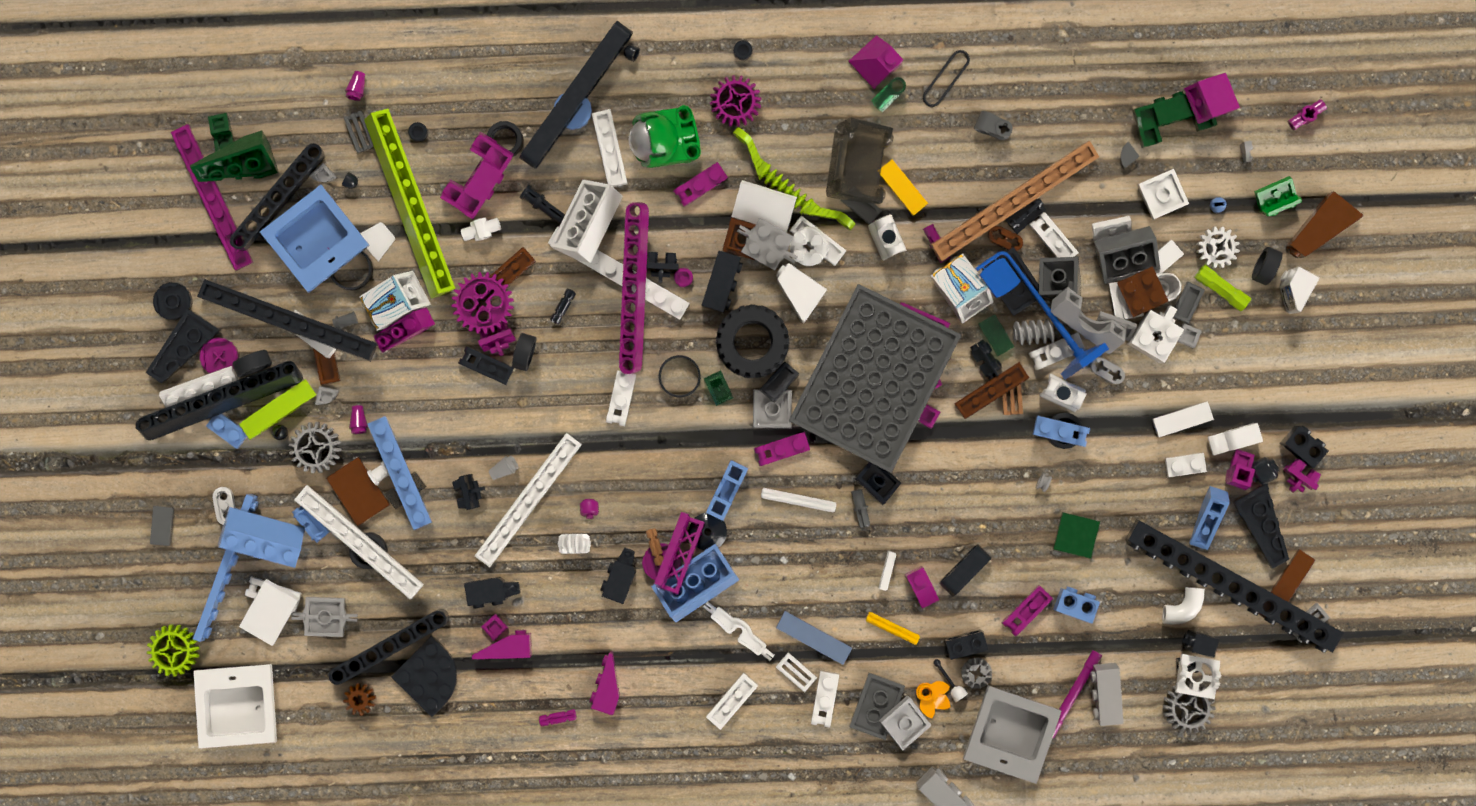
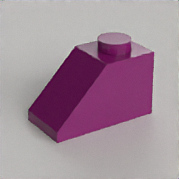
M920 566L904 574L922 609L939 600L924 567Z

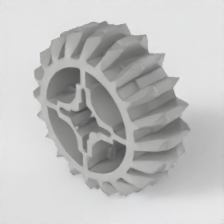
M308 422V429L305 425H301L302 432L295 430V434L298 437L291 436V440L295 441V444H289V447H294V451H290L289 454L296 455L292 461L296 462L299 460L297 467L301 468L304 465V472H307L310 468V472L315 473L317 468L319 473H323V467L325 470H330L329 464L333 466L336 464L333 458H340L335 453L342 451L341 448H336V445L341 444V441H335V438L339 436L338 433L331 435L334 430L332 427L326 431L327 424L324 423L320 428V422H315L314 426L312 422ZM315 431L323 434L328 442H320ZM309 434L308 444L301 448L303 439ZM313 443L315 445H324L323 447H319V449L316 450H307L314 446ZM330 447L328 456L325 460L321 461L323 450ZM303 453H310L313 459H315L316 464L306 460Z
M1188 681L1186 685L1192 690V682ZM1202 686L1199 688L1198 691H1202L1206 689V687ZM1167 692L1171 697H1164L1168 704H1164L1163 708L1168 709V711L1163 714L1165 717H1169L1167 719L1169 724L1173 723L1172 728L1176 729L1179 727V732L1181 733L1186 729V733L1191 734L1192 728L1195 733H1198V727L1204 730V723L1211 724L1208 717L1214 718L1215 716L1210 713V711L1216 710V707L1210 705L1215 702L1214 699L1201 697L1203 702V709L1197 706V696L1188 695L1185 700L1180 701L1178 698L1183 695L1182 693ZM1187 704H1188L1189 706L1191 705V706H1193V708H1195L1196 710L1192 709V710H1189V712H1188V710H1187L1185 707H1183L1182 705H1185V706H1187ZM1175 706L1181 708V721L1176 716ZM1193 715H1200L1195 721L1188 722Z

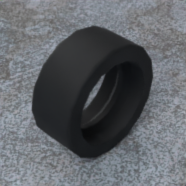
M499 121L493 124L487 132V136L492 139L501 129H509L515 134V146L509 151L513 153V157L516 156L524 144L521 130L509 121Z
M1266 247L1254 266L1252 280L1268 285L1280 267L1283 257L1282 252Z
M524 333L520 334L512 359L513 368L523 371L528 370L534 354L537 337Z
M260 350L235 360L232 365L237 377H244L271 366L272 361L267 350Z
M1058 413L1050 418L1058 421L1066 419L1074 425L1083 426L1080 419L1070 413ZM1076 431L1073 438L1078 439L1079 432ZM1047 438L1049 443L1060 449L1076 446Z
M364 533L387 552L386 542L380 535ZM349 548V556L357 567L373 569L371 565L362 561L358 554Z

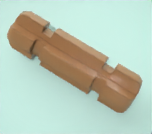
M655 528L646 531V535L650 540L648 542L652 556L655 557L654 563L656 566H660L664 556H662L663 552L659 538H657V531Z

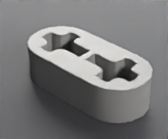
M1101 357L1096 358L1090 363L1091 372L1111 384L1123 382L1125 373L1115 364ZM1101 361L1102 367L1106 368V371L1102 369L1097 371L1094 365L1095 362L1099 363ZM1111 371L1114 373L1118 371V376H1120V379L1112 380L1113 376L1108 372Z

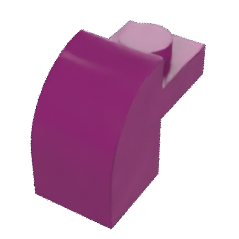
M1239 449L1234 450L1230 468L1226 472V484L1243 490L1251 487L1255 469H1252L1254 454Z

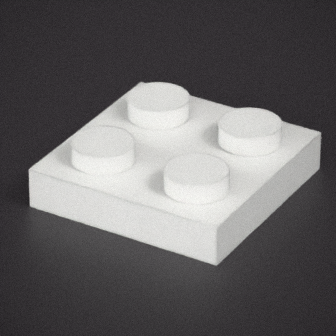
M1174 169L1137 185L1152 220L1189 204Z

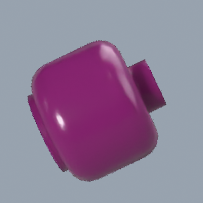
M584 499L580 503V514L586 516V519H593V516L599 514L598 501L595 499Z

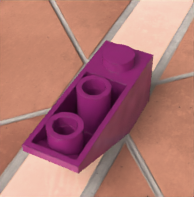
M426 307L411 312L373 337L383 353L435 325V322Z
M610 651L608 656H604L601 665L604 666L602 674H598L595 683L599 686L597 692H592L589 702L593 703L591 709L613 716L620 697L614 654Z

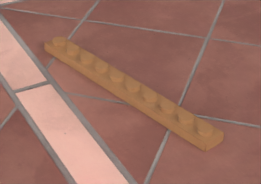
M1090 141L1085 142L932 243L931 247L939 260L943 261L1099 158Z

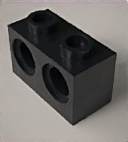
M1294 426L1280 444L1297 459L1303 461L1308 468L1314 469L1329 450L1325 448L1326 444L1322 440L1314 439L1310 435L1311 431L1305 426ZM1297 434L1302 438L1299 445L1295 443V436ZM1311 447L1316 449L1314 457H1311L1309 454Z
M981 629L944 639L950 660L988 650L984 632Z
M1191 630L1184 634L1182 640L1184 649L1215 658L1219 639Z

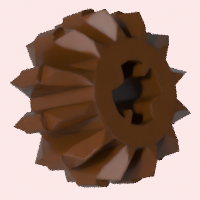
M356 683L355 687L351 685L349 686V691L344 693L348 698L344 699L343 703H349L346 710L353 708L352 715H355L358 711L359 715L362 716L364 711L369 713L371 712L370 707L376 705L371 701L377 698L376 695L370 694L374 689L367 690L368 684L366 683L362 688L360 683ZM359 695L362 696L361 699L363 701L361 703H358V698H356Z

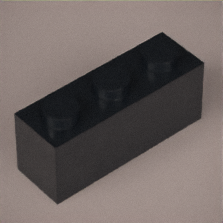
M718 251L701 305L702 307L720 313L729 310L732 300L729 299L730 291H735L737 281L734 280L736 273L740 274L743 265L740 262L741 257Z

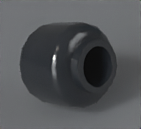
M1263 457L1252 464V469H1255L1253 476L1255 483L1258 481L1261 485H1266L1278 478L1280 470L1273 458Z

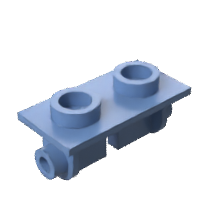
M302 506L292 512L294 514L293 517L304 526L311 540H314L316 543L330 532Z

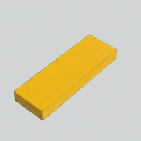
M893 159L877 171L912 216L928 204Z

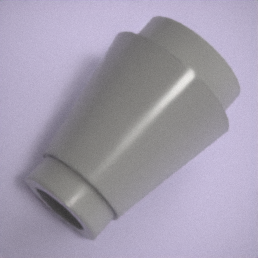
M505 456L489 470V474L493 480L515 473L519 467L513 456Z

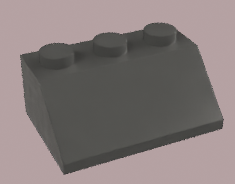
M1150 226L1094 241L1096 257L1104 284L1128 278L1152 266L1155 271L1161 269L1156 236Z

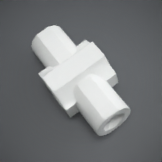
M486 218L477 219L470 222V227L461 229V234L464 241L474 238L475 241L485 240L492 237V232L501 230L498 218L488 221Z

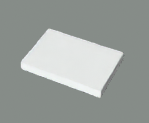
M742 180L732 217L753 224H757L759 218L787 233L797 197Z
M266 579L239 627L273 646L300 598Z

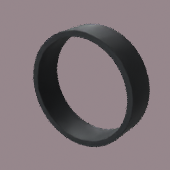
M361 252L368 261L369 272L362 284L356 287H344L332 274L330 277L333 282L346 290H358L366 286L373 274V264L366 253Z
M676 355L663 362L658 378L662 389L667 394L680 398L695 392L700 384L701 373L694 360L687 356ZM674 358L688 359L698 370L697 385L691 392L685 395H674L668 392L661 381L663 367Z

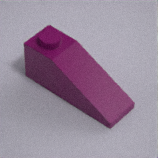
M515 630V633L474 653L472 659L530 658L532 656L531 633H527V630Z

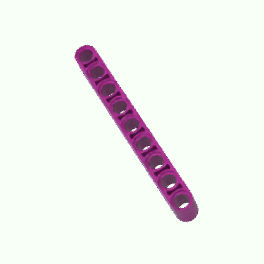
M643 202L630 203L625 210L619 368L624 374L640 371L643 360L649 208ZM636 207H638L640 210L638 216L635 213ZM635 226H637L639 229L637 235L634 232ZM635 245L638 248L637 254H635L633 251ZM634 264L637 267L636 274L633 272L632 269ZM633 284L636 286L635 293L632 291ZM632 303L636 308L634 312L631 310ZM631 322L635 326L634 331H632L630 328ZM630 341L634 345L633 350H631L629 347ZM629 361L633 363L632 369L629 368Z

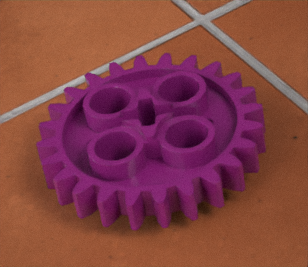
M479 272L478 277L471 274V280L464 277V285L458 283L461 289H454L458 295L452 297L456 303L452 304L451 307L457 308L453 314L460 315L457 322L464 321L463 328L470 325V332L476 328L477 334H480L481 329H483L485 334H488V329L495 333V326L502 329L500 323H508L505 317H512L508 310L514 309L513 306L509 305V303L514 302V299L508 297L513 292L506 291L509 287L508 284L502 286L504 281L502 278L496 281V274L490 278L489 272L485 274V277ZM480 285H485L487 288L486 292L482 295L478 294L477 288ZM494 290V293L486 300L487 306L480 307L479 301H484L490 291ZM500 297L502 300L501 304L497 307L492 306L493 298ZM467 300L474 301V307L472 309L465 308V302ZM479 308L476 315L472 317V313ZM482 312L489 313V319L485 322L480 321L479 318Z

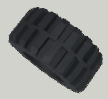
M756 304L740 306L732 310L722 320L718 328L716 337L718 355L723 364L738 376L744 378L767 376L783 363L788 353V329L782 318L765 306H758ZM747 324L763 326L771 338L769 351L763 357L756 360L742 357L735 348V335L741 327Z

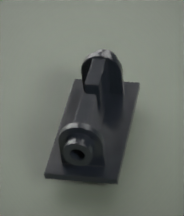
M1035 199L1006 218L1005 221L1018 234L1046 209L1043 207V202L1040 199Z
M983 339L970 347L972 350L970 352L977 363L984 360L985 363L979 367L985 377L991 380L1003 372L1001 370L1002 365L997 358H994L991 353L992 348L988 342H985Z

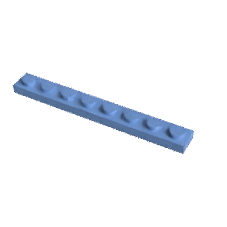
M246 494L241 510L250 513L255 512L258 507V496ZM226 549L193 640L201 642L209 638L212 631L210 625L212 620L216 619L219 612L217 606L219 602L223 601L225 596L224 587L226 584H229L232 577L230 573L231 568L238 561L239 556L237 552Z

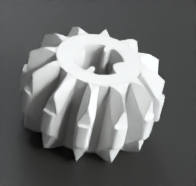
M562 534L559 536L558 547L559 552L562 554H581L590 551L591 541L587 534Z

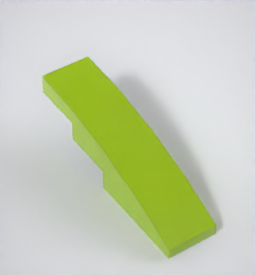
M305 379L239 423V426L250 441L280 422L287 415L299 409L301 405L316 397V393Z

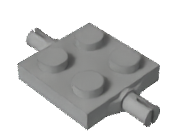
M759 218L756 226L751 230L740 225V229L737 232L747 237L746 244L741 252L773 270H776L779 262L784 258L795 263L794 259H797L798 256L788 252L789 244L793 239L792 235Z
M306 597L304 611L292 612L291 620H303L305 626L304 636L344 637L346 621L358 622V614H346L345 598Z

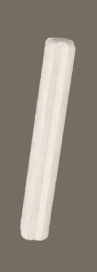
M763 488L761 492V498L828 512H835L836 503L832 501Z

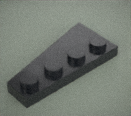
M187 309L147 369L146 374L164 384L209 340L218 334L221 329L192 310Z
M1268 484L1261 485L1233 501L1234 506L1270 568L1274 569L1289 560L1284 538L1279 528V521L1274 511L1273 500L1270 497Z

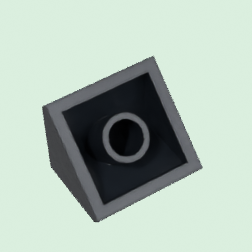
M868 462L853 478L881 505H884L901 485V482L894 475L871 462Z

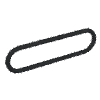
M955 51L923 94V101L927 106H937L970 62L969 54L966 51ZM957 53H964L967 57L964 67L938 102L935 104L928 103L926 101L928 91Z

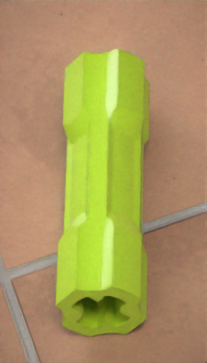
M1203 265L1194 277L1204 286L1209 287L1227 300L1230 305L1240 312L1246 308L1252 299L1221 278L1207 265Z

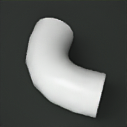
M1185 587V597L1181 604L1175 606L1164 605L1162 611L1163 624H1184L1195 618L1202 608L1205 589Z

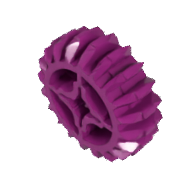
M732 75V81L730 82L728 77H725L726 84L719 81L718 85L721 88L714 87L713 90L717 94L710 95L712 99H716L710 102L711 106H716L712 109V113L719 112L716 115L717 120L724 117L722 124L729 120V127H732L733 122H736V127H740L739 121H742L744 126H746V119L748 118L752 122L754 119L751 114L758 116V112L755 109H761V105L756 102H760L762 98L755 97L760 91L759 89L753 91L756 84L753 83L749 86V78L744 83L742 82L743 76L741 75L739 81H735V75ZM733 87H741L748 93L738 94ZM725 90H728L729 99L720 105L721 95ZM733 95L740 99L739 109L735 103L731 104L733 102ZM751 98V107L744 113L742 104ZM724 109H734L739 116L729 115L724 112Z

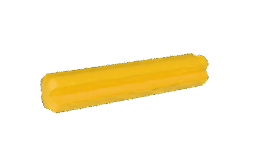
M872 612L868 613L866 617L867 622L914 645L918 643L920 638L918 634Z

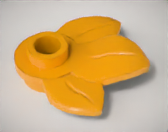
M935 681L932 684L924 682L918 685L916 695L920 700V709L927 717L933 718L935 708L949 709L951 707L950 701L945 695L950 688L947 683ZM928 689L929 693L927 695H923L922 690Z

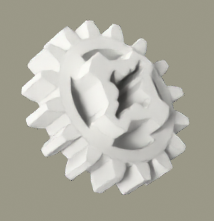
M1213 227L1212 232L1208 229L1205 231L1206 236H1200V239L1203 241L1197 243L1201 247V249L1197 250V253H1202L1199 259H1206L1205 265L1212 263V268H1216L1217 265L1220 268H1224V263L1228 266L1231 265L1230 259H1237L1234 253L1240 252V250L1236 249V246L1240 243L1234 241L1237 237L1236 235H1230L1232 230L1224 232V227H1220L1219 231L1217 227ZM1213 235H1221L1217 240L1211 238ZM1220 243L1219 248L1221 250L1216 252L1217 247L1215 245ZM1219 255L1225 257L1223 260H1215Z

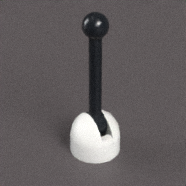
M935 659L933 662L934 666L939 668L952 687L951 696L953 700L957 702L968 694L966 690L961 686H955L941 666V661Z

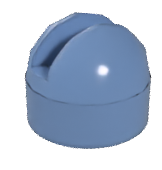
M1221 197L1214 198L1210 202L1211 210L1215 213L1224 211L1226 201ZM1214 203H1223V206L1215 207Z

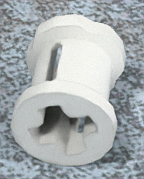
M384 461L374 470L367 471L370 479L376 486L379 485L381 480L390 476Z

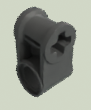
M981 111L974 130L999 140H1006L1011 135L1013 127L1009 121L997 117L990 112ZM1003 126L1006 127L1005 131H1007L1004 134L1000 133Z

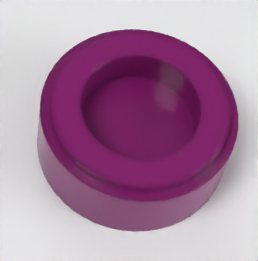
M687 268L678 269L674 274L675 283L680 287L690 286L693 282L692 272Z

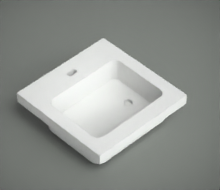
M272 664L194 671L199 748L277 742ZM231 676H235L236 680H232Z

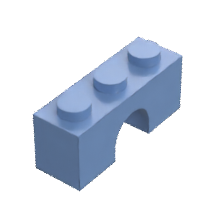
M732 460L730 461L706 513L722 521L724 520L746 475L747 467Z

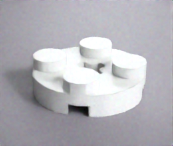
M814 227L800 229L794 234L790 242V252L798 256L794 260L805 266L819 264L827 255L829 249L827 238L824 237L819 229ZM811 242V246H814V249L808 251L804 245Z

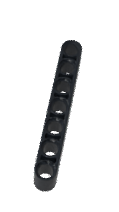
M311 143L305 147L230 237V244L238 251H246L259 237L260 231L270 224L307 180L309 175L318 167L325 155L319 145ZM314 149H318L319 155L315 158H311L310 152ZM306 164L307 169L302 173L298 172L299 165ZM293 178V186L286 187V181ZM276 193H281V200L274 202L273 196ZM269 208V214L262 217L261 210ZM256 222V230L249 231V224ZM239 237H244L245 241L242 246L236 245V240Z
M438 609L333 668L329 673V681L334 685H340L443 627L449 621L448 612L444 609ZM437 613L443 615V623H438L435 620ZM419 623L426 624L427 631L425 633L419 631ZM403 632L410 635L409 642L402 640ZM386 642L393 644L394 649L392 652L385 649ZM370 651L376 653V661L369 659L368 654ZM353 661H357L360 664L359 670L352 668ZM336 670L343 673L342 680H338L335 677Z

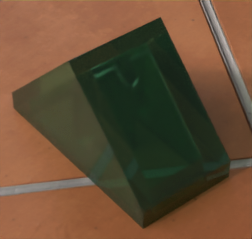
M722 371L704 378L716 406L733 399Z

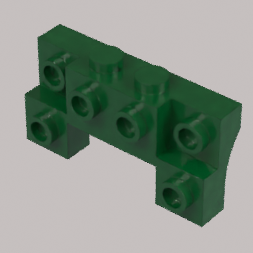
M1183 91L1172 94V98L1166 100L1165 97L1155 99L1153 104L1136 108L1132 111L1138 128L1136 131L1141 148L1162 142L1159 127L1185 119H1193L1196 132L1218 125L1215 117L1198 124L1187 95Z

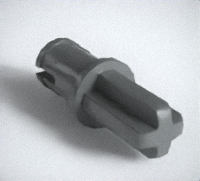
M863 489L851 491L855 506L853 510H856L859 527L870 526L867 512L868 505L866 506Z

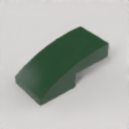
M227 113L209 116L210 133L213 136L216 152L234 142V136Z

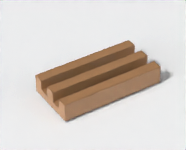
M1021 384L1016 387L1018 410L1015 411L1014 389L1009 391L1011 411H1007L1006 394L1002 396L1003 415L1023 414Z

